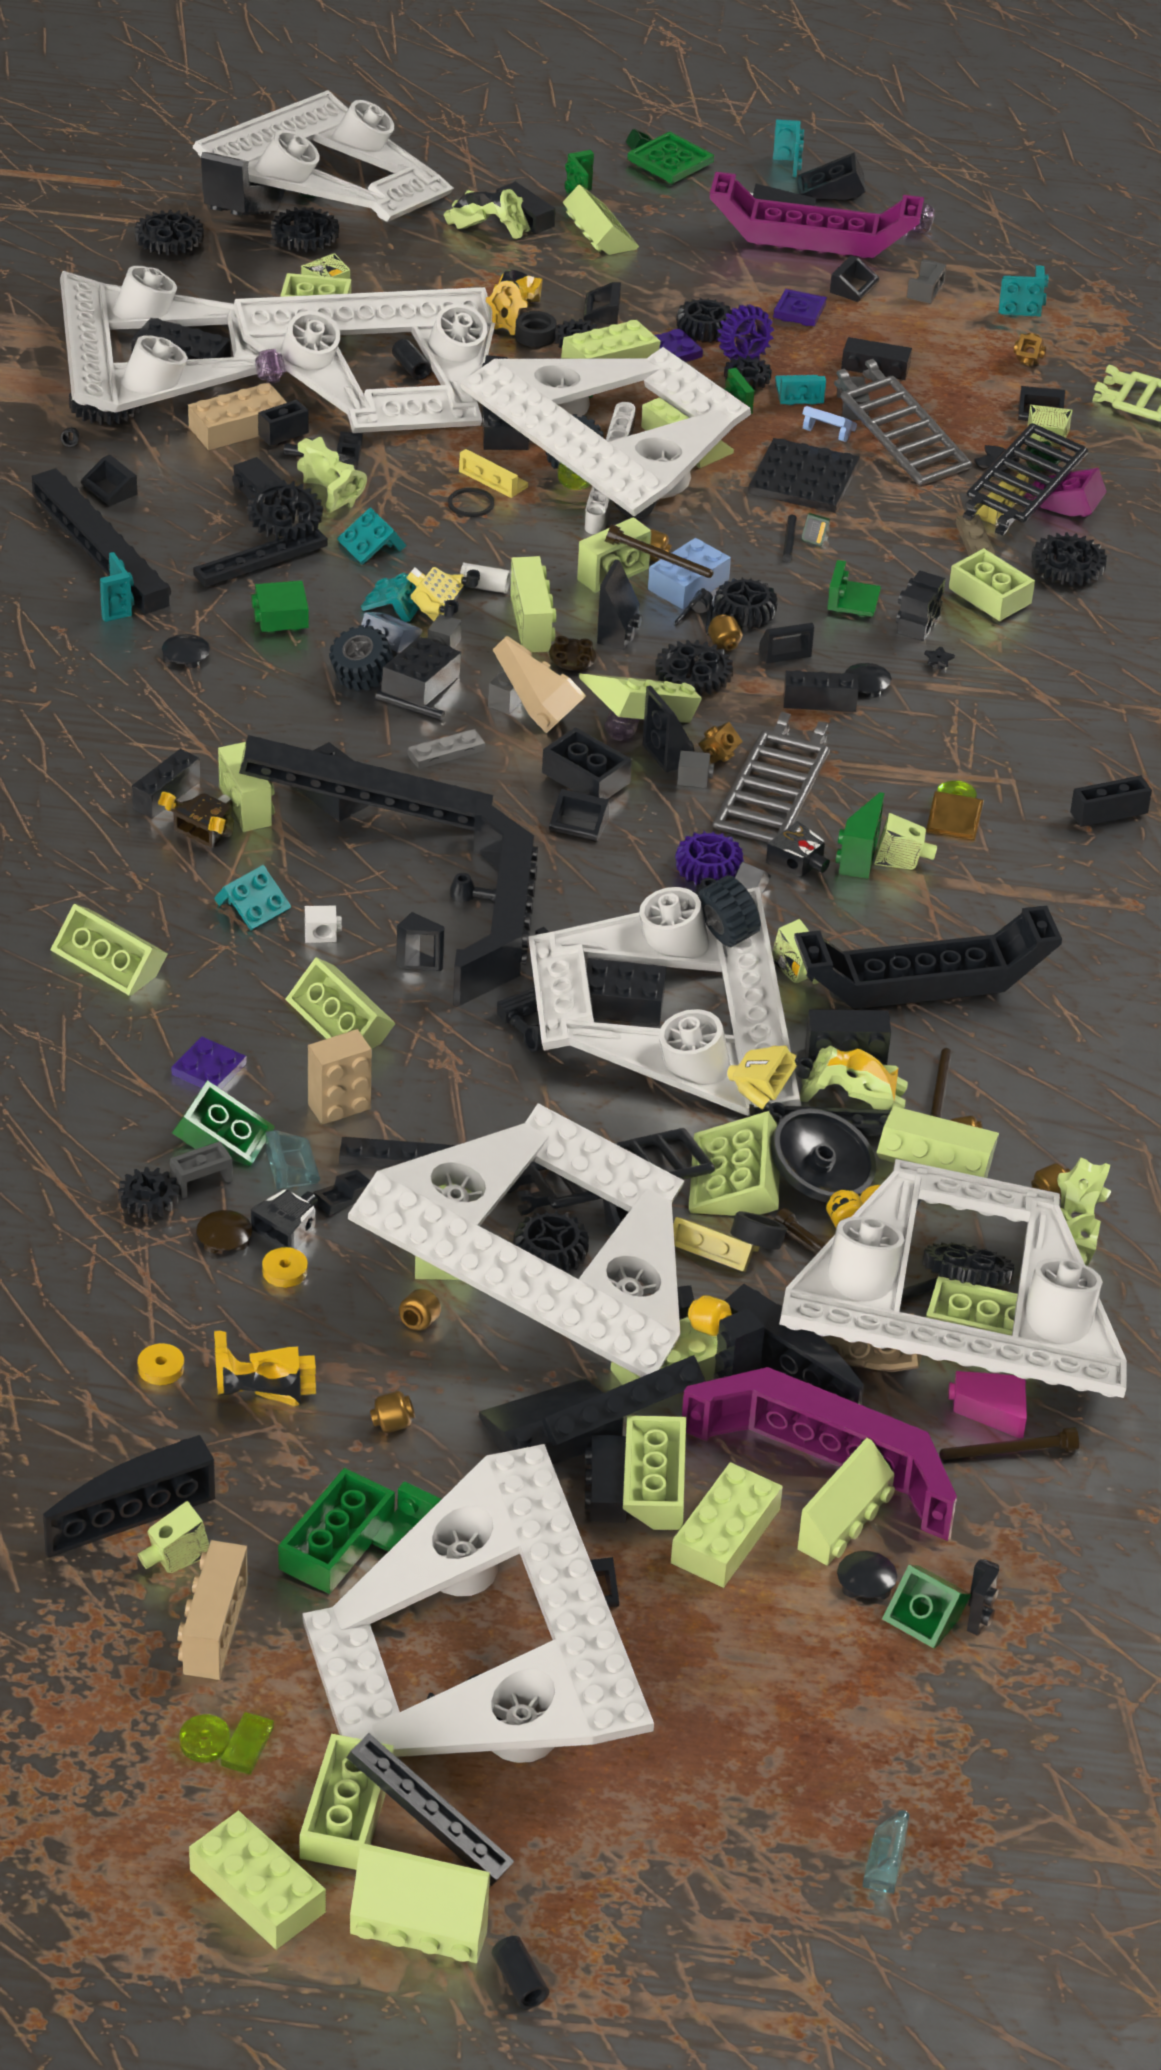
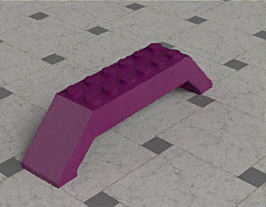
M715 172L709 196L749 243L773 245L779 248L790 247L798 250H814L820 253L830 252L843 256L854 255L861 258H874L920 224L924 197L903 195L901 201L883 213L876 214L755 199L736 179V174Z
M769 1367L690 1385L684 1390L682 1417H686V1433L705 1441L711 1436L749 1429L841 1467L862 1442L869 1438L894 1472L893 1487L895 1490L909 1496L922 1521L921 1530L946 1541L951 1537L957 1495L928 1432Z

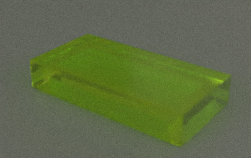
M244 1712L221 1758V1766L251 1775L274 1729V1720Z

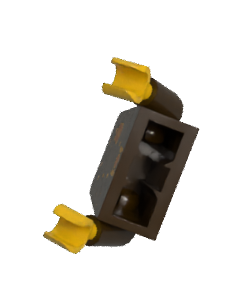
M168 792L161 793L158 804L165 806L167 811L173 812L175 831L210 848H214L223 836L230 837L233 834L234 819L231 808L233 802L227 795H222L216 799L203 793L191 800L180 802L175 800L176 797Z

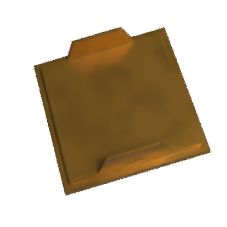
M935 791L926 832L975 841L984 799Z

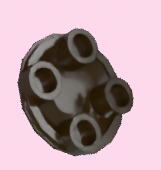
M557 636L555 643L551 645L549 650V656L553 663L567 670L589 668L596 660V652L592 648L593 642L587 638L578 640L567 638L566 636Z
M218 1210L201 1218L197 1224L196 1234L200 1242L204 1244L205 1251L209 1253H217L219 1250H244L248 1247L249 1239L252 1236V1225L249 1219L241 1213L232 1210Z

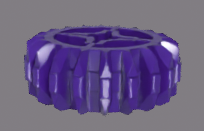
M751 304L746 306L739 305L738 309L732 308V314H725L726 321H720L723 325L721 329H718V332L721 333V336L717 338L721 342L719 345L720 349L723 350V354L730 358V360L731 358L738 360V356L743 358L750 356V359L758 357V360H760V354L766 355L765 348L771 347L768 343L769 340L774 339L770 335L774 329L770 326L772 321L768 318L769 315L761 308Z
M703 831L702 834L694 832L692 837L686 836L684 841H680L675 854L676 866L680 876L686 877L687 882L694 881L695 886L699 885L705 878H713L716 881L726 875H731L735 878L741 863L744 862L739 842H733L732 837L726 838L724 833L718 835L714 831L712 833Z

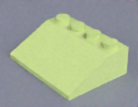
M582 673L578 677L618 717L644 719L646 686L650 685L675 713L679 722L690 723L702 699L695 692V688L687 683L677 684L668 681Z
M769 1111L694 1133V1140L715 1165V1171L691 1178L690 1213L735 1216L739 1211L761 1215L778 1210L780 1172L771 1154V1137L777 1124ZM692 1155V1166L700 1165Z
M361 1843L350 1912V1934L357 1935L363 1939L387 1942L397 1947L405 1946L421 1950L427 1954L452 1957L457 1961L477 1963L487 1934L490 1872Z

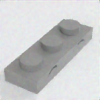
M473 729L408 747V756L417 769L483 752L485 751V742L477 731Z

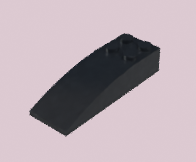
M746 1284L741 1285L724 1300L729 1304L732 1315L750 1308L764 1324L761 1368L769 1367L857 1404L862 1403L864 1384L851 1367L829 1343L815 1332L803 1329L792 1330L785 1325H780L781 1305L776 1304Z
M197 1435L117 1465L77 1488L44 1512L43 1526L47 1558L163 1518L187 1501L194 1507L214 1500V1458L202 1437Z

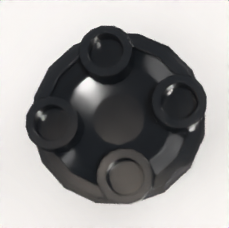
M193 634L175 635L168 638L162 646L163 660L165 662L185 664L188 668L198 667L200 661L207 657L210 651L209 643L204 638Z
M857 663L845 671V673L858 674V692L867 693L868 696L873 698L879 697L881 691L890 686L892 680L890 673L884 667L873 663Z
M857 1551L845 1556L839 1563L837 1570L839 1582L843 1586L842 1591L851 1598L859 1596L886 1599L890 1596L897 1580L896 1568L892 1562L885 1556L871 1551Z

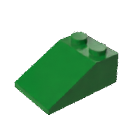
M879 792L847 819L845 829H840L838 844H842V849L838 848L835 862L840 864L839 874L869 879L880 835L885 793Z
M207 1080L187 1108L172 1134L195 1149L220 1141L233 1161L251 1166L275 1126Z

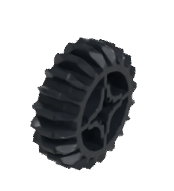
M700 298L699 300L692 299L691 302L686 301L684 305H680L676 315L677 329L683 330L694 342L697 340L702 343L704 341L709 343L712 341L719 342L717 338L721 336V333L718 332V329L723 327L720 321H726L725 314H732V310H730V306L725 305V302H718L717 299Z
M743 577L740 580L733 578L731 582L725 581L724 585L719 586L714 597V608L718 615L724 614L734 617L740 629L743 626L749 629L751 626L759 628L761 624L767 625L768 621L773 620L778 607L777 594L774 593V588L769 587L768 583L762 584L761 580L754 581L752 578L749 580Z
M545 1210L542 1215L534 1212L532 1217L525 1216V1220L518 1224L513 1238L515 1246L566 1273H569L570 1269L577 1270L579 1264L584 1263L589 1251L588 1232L585 1231L584 1224L579 1223L577 1217L570 1218L568 1213L564 1215L558 1214L557 1210L555 1213H548Z

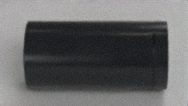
M408 339L398 340L393 345V356L415 380H423L430 374L431 364Z
M509 1936L500 1940L493 1947L491 1954L519 2006L522 2009H531L540 2005L547 1999L550 1991L519 1936Z

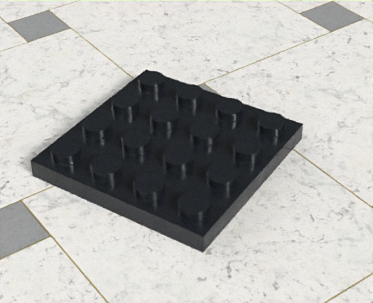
M773 438L749 484L748 494L836 513L859 466L860 456L832 451L828 448L809 446L805 443H795L786 439Z

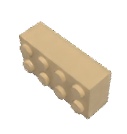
M263 383L248 389H240L237 392L189 404V428L207 450H212L259 437L258 412L287 402L270 383Z
M211 1540L208 1551L202 1552L199 1566L200 1570H202L201 1574L194 1577L192 1586L193 1599L188 1598L186 1603V1622H181L179 1625L177 1639L182 1642L179 1648L178 1660L183 1661V1674L220 1680L248 1587L247 1546Z

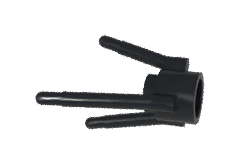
M705 588L698 590L686 609L675 620V624L678 625L692 609L697 613L707 612L706 635H709L708 627L712 621V613L715 609L712 605V594Z

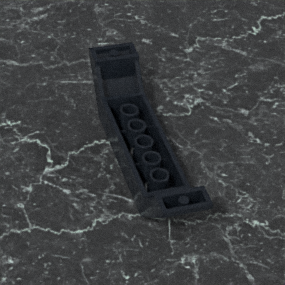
M202 152L201 154L204 204L210 205L212 210H231V214L239 216L270 214L271 211L278 210L286 189L249 182V161L210 152Z
M477 799L474 854H480L499 870L491 934L465 949H456L453 1006H461L519 977L521 966L527 965L528 950L523 949L529 948L528 936H530V933L528 932L531 931L532 916L530 915L533 914L534 899L532 898L535 897L536 883L534 881L537 880V866L533 861L537 862L538 846H534L533 834L484 799Z
M1047 905L1022 908L1020 915L994 935L842 951L824 939L820 930L794 934V939L807 973L853 1009L1006 992L1062 944V937Z

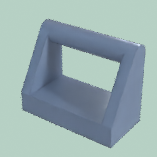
M366 612L361 624L365 628L373 626L374 629L378 628L381 630L382 634H385L391 650L396 652H402L420 637L422 629L383 612Z

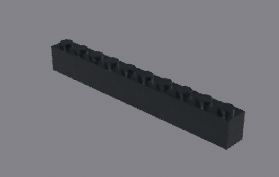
M57 468L32 475L33 496L108 576H110L109 553L114 552L118 559H122L127 573L130 572L133 577L134 585L131 586V593L134 597V604L144 614L170 606L171 588L169 584L164 582L159 577L157 571L153 570L146 560L137 554L134 547L130 546L121 534H118L112 524L102 517L100 511L96 510L89 500L81 495L78 488L74 487L65 475H62Z
M251 735L247 737L239 774L473 831L477 799H484L491 805L493 802V795Z

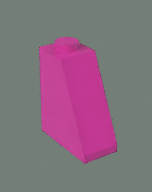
M956 1371L954 1383L949 1382L948 1400H953V1412L1016 1438H1024L1027 1420L1025 1379L1008 1374Z

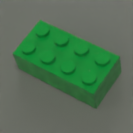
M343 1468L278 1545V1569L331 1594L373 1543L374 1536L395 1512V1492Z

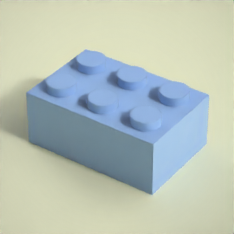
M694 538L672 552V554L712 569L714 572L713 576L706 578L661 559L649 567L648 590L677 607L685 609L698 590L705 588L711 592L724 584L725 581H729L731 557Z

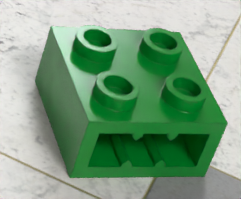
M303 581L255 584V594H251L252 608H254L255 622L260 623L261 632L309 628V608Z

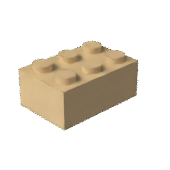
M358 1029L308 1045V1105L321 1125L371 1109L372 1049Z

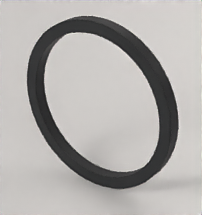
M462 488L454 491L449 496L448 506L458 515L479 517L488 514L493 509L494 498L490 493L479 488ZM474 492L486 496L491 504L487 509L480 512H464L453 506L452 499L461 493Z

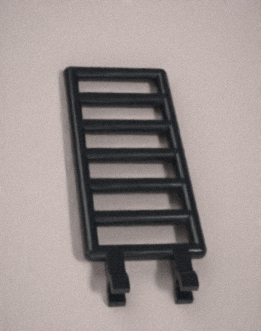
M1029 424L967 491V496L970 500L966 502L965 507L968 509L963 514V518L971 521L983 505L1004 514L998 518L1000 524L995 530V533L1004 536L1009 526L1015 520L1024 523L1035 513L1089 452L1088 448L1037 424ZM1035 433L1076 452L1074 456L1068 455L1030 436ZM1025 444L1066 463L1064 467L1058 466L1020 447ZM1015 455L1056 474V476L1052 479L1010 458ZM1005 466L1046 485V487L1042 490L1000 469ZM992 477L999 479L1036 498L1031 501L990 482V479ZM984 488L1026 509L1020 512L979 493V491Z
M685 1128L614 1143L650 1163L652 1161L642 1148L655 1145L675 1170L669 1173L682 1180L710 1174L715 1171V1165ZM680 1139L700 1165L686 1168L667 1142ZM535 1161L529 1164L507 1192H514L519 1186L534 1183L539 1191L534 1193L527 1190L517 1192V1197L521 1202L527 1201L525 1204L517 1206L521 1216L530 1214L535 1208L550 1205L553 1209H559L602 1199V1197L590 1191H583L579 1185L560 1175L558 1176L572 1194L557 1197L539 1172L547 1168Z

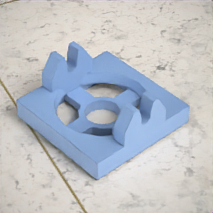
M808 406L804 407L802 413L805 415L803 429L811 431L816 420L841 427L839 440L847 442L851 431L855 432L857 427L856 422Z

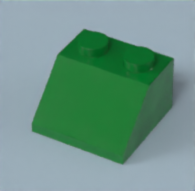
M908 1565L882 1620L930 1647L936 1648L959 1621L971 1594L921 1566Z

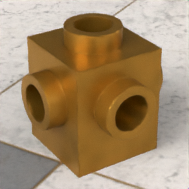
M1020 334L1019 341L1016 340L1013 353H1016L1017 360L1022 365H1039L1040 358L1044 359L1046 346H1043V339L1037 334ZM1029 349L1035 350L1034 354L1028 353L1027 351Z
M727 722L718 727L713 726L705 731V737L698 745L704 753H710V762L712 764L719 760H722V762L729 760L735 755L733 751L743 741L731 723Z

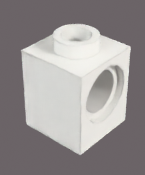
M305 906V943L337 942V932H342L341 916H336V906Z

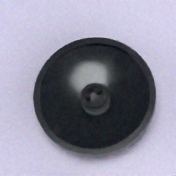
M801 1109L791 1112L779 1122L771 1137V1154L778 1171L795 1189L813 1199L828 1203L830 1197L839 1190L854 1191L860 1197L861 1193L874 1180L876 1159L872 1147L854 1125L836 1114L819 1109Z

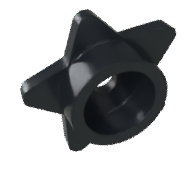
M938 647L935 651L926 650L924 652V655L929 658L927 664L935 669L947 668L948 661L955 658L954 654L945 652L943 647Z

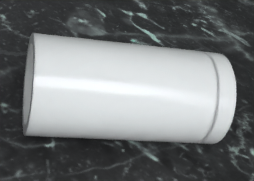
M463 563L460 574H463L464 577H467V572L472 569L480 572V580L475 589L505 594L508 592L511 577L510 570Z

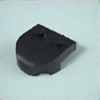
M979 1559L974 1566L970 1590L971 1596L968 1606L971 1608L967 1631L977 1636L984 1625L989 1626L995 1614L993 1604L998 1595L996 1586L999 1565L986 1559Z

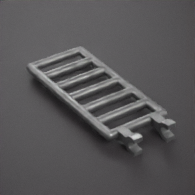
M874 359L865 362L868 370L863 371V375L873 382L859 387L850 380V376L845 369L837 371L836 374L840 379L835 380L834 385L839 389L842 388L844 391L841 393V399L917 485L923 486L972 467V462L903 385L894 376L885 377ZM889 385L896 391L895 393L860 405L853 399ZM902 399L909 405L873 419L866 414L867 411ZM914 413L921 419L883 433L878 427ZM927 427L934 433L931 436L896 447L890 441ZM938 442H942L947 448L910 462L904 456V454ZM954 456L960 462L924 476L916 470Z
M781 712L773 732L768 730L760 732L712 823L713 828L768 843L790 827L796 820L830 753V748L822 745L827 739L825 732L828 724L819 721L810 741L785 735L790 729L788 722L791 714ZM767 741L817 753L818 755L816 759H811L765 747ZM761 755L807 767L810 770L808 774L758 762L757 759ZM751 770L803 784L800 789L751 777L749 774ZM743 785L792 797L795 800L793 804L743 792L741 789ZM735 800L784 812L787 815L785 819H780L735 807L733 804ZM730 815L779 828V831L775 835L726 822L725 819Z

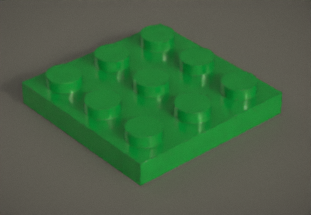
M669 131L628 152L627 160L673 184L713 163L714 154Z

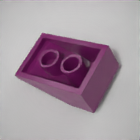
M1099 468L1071 472L1039 508L1071 517L1091 515L1107 492ZM1050 475L1048 477L1053 479L1056 475ZM1037 481L1032 484L1042 490L1046 487V485ZM1026 493L1024 496L1031 501L1036 498L1029 493Z

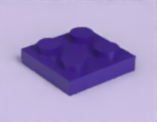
M785 289L774 309L773 318L815 327L826 306L827 297Z
M674 329L666 333L654 335L660 340V349L664 347L684 362L703 357V349L683 330Z
M201 1036L171 1067V1072L173 1076L200 1088L208 1080L222 1090L247 1064V1056Z

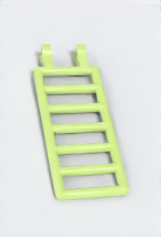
M1108 365L1105 372L1113 377L1106 376L1103 383L1097 382L1094 390L1101 392V394L1095 393L1092 401L1111 402L1115 409L1161 422V405L1157 411L1144 408L1157 387L1161 388V379L1135 371L1130 374L1123 373L1115 366ZM1136 381L1148 384L1136 405L1123 402ZM1114 383H1117L1123 386L1120 389V391L1117 392L1108 389V387L1105 384L1112 385Z

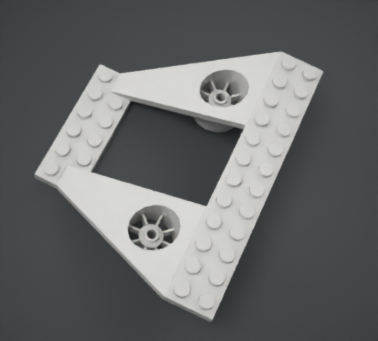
M329 90L200 139L192 147L198 152L200 157L202 152H210L249 161V182L372 208L377 213V216L386 222L450 195L454 189L439 174L389 140L394 131V123L384 110L364 100H355L348 109ZM310 140L394 174L371 183L368 189H364L314 169L319 162L320 155Z
M130 267L122 286L105 284L62 271L60 284L72 400H75L78 404H88L104 412L111 411L116 413L258 374L263 379L278 380L280 375L279 365L243 341L233 303L175 295L177 290L175 282L160 270L152 267ZM150 318H159L162 321L177 323L182 326L228 324L234 357L187 360L186 353L170 340L155 336H141L137 339L129 362L113 363L110 330L142 328Z
M485 287L235 299L234 308L243 341L348 415L352 433L480 426L482 423L477 400L461 389L460 382L482 368L483 363H485V357L489 353L495 323L492 322L491 306L486 302V297L488 296ZM411 332L441 384L439 386L366 389L363 394L338 347L340 335Z
M664 347L648 358L493 359L460 382L462 390L633 516H636L660 498L673 497L681 493L690 483V470L734 426L751 415L750 407ZM644 380L646 388L689 418L608 442L572 416V414L582 417V415L587 413L590 406L589 396Z
M670 887L655 891L645 898L638 913L528 936L543 1050L573 1046L748 1116L749 1104H753L754 1107L758 1106L738 1091L735 1081L729 1080L727 1075L729 1066L739 1065L745 1054L754 1049L786 1045L791 1052L760 887L747 889L759 912L761 921L760 931L733 947L723 945L711 933L705 923L698 895L689 889L681 887ZM585 959H603L722 972L733 1035L724 1034L723 1025L716 1015L700 1009L685 1010L674 1014L664 1022L661 1028L594 1022ZM795 1070L776 1100H770L769 1102H780L784 1106H801Z
M539 1103L523 1124L377 1171L348 1214V1220L640 1377L661 1369L679 1339L680 1321L672 1202L681 1190L684 1180ZM534 1158L535 1162L629 1212L579 1279L480 1227ZM446 1184V1187L444 1189L439 1187L441 1185ZM619 1277L620 1281L617 1283L612 1279ZM652 1293V1295L643 1296L644 1294Z
M895 1159L891 1175L852 1217L839 1222L835 1235L785 1290L779 1324L785 1325L792 1330L803 1329L813 1331L820 1336L831 1335L841 1337L848 1342L860 1341L872 1344L877 1348H893L905 1354L912 1355L916 1353L929 1356L937 1361H954L965 1367H982L993 1373H1010L1022 1379L1033 1378L1043 1380L1050 1385L1062 1384L1071 1386L1078 1391L1090 1390L1099 1392L1107 1397L1118 1396L1124 1398L1126 1391L1127 1360L1099 1298L1103 1283L1101 1276L1084 1264L1060 1209L1059 1193ZM918 1199H922L929 1204L941 1203L951 1205V1207L957 1210L969 1209L978 1211L985 1216H1003L1013 1222H1027L1012 1336L899 1312Z
M544 1444L485 1456L333 1607L302 1613L303 1624L339 1735L363 1739L370 1733L380 1743L394 1745L393 1754L396 1757L492 1751L508 1761L516 1763L533 1762L545 1757L555 1747L593 1745L654 1730L653 1719ZM520 1554L553 1641L400 1712L370 1624L439 1591L454 1596H472L482 1592L494 1582L498 1572V1564Z

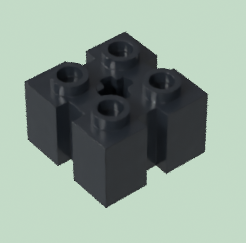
M921 570L918 571L914 578H910L906 590H902L898 598V604H901L896 617L898 634L921 641L926 639L931 631V626H935L941 617L943 603L941 597L944 594L946 578Z

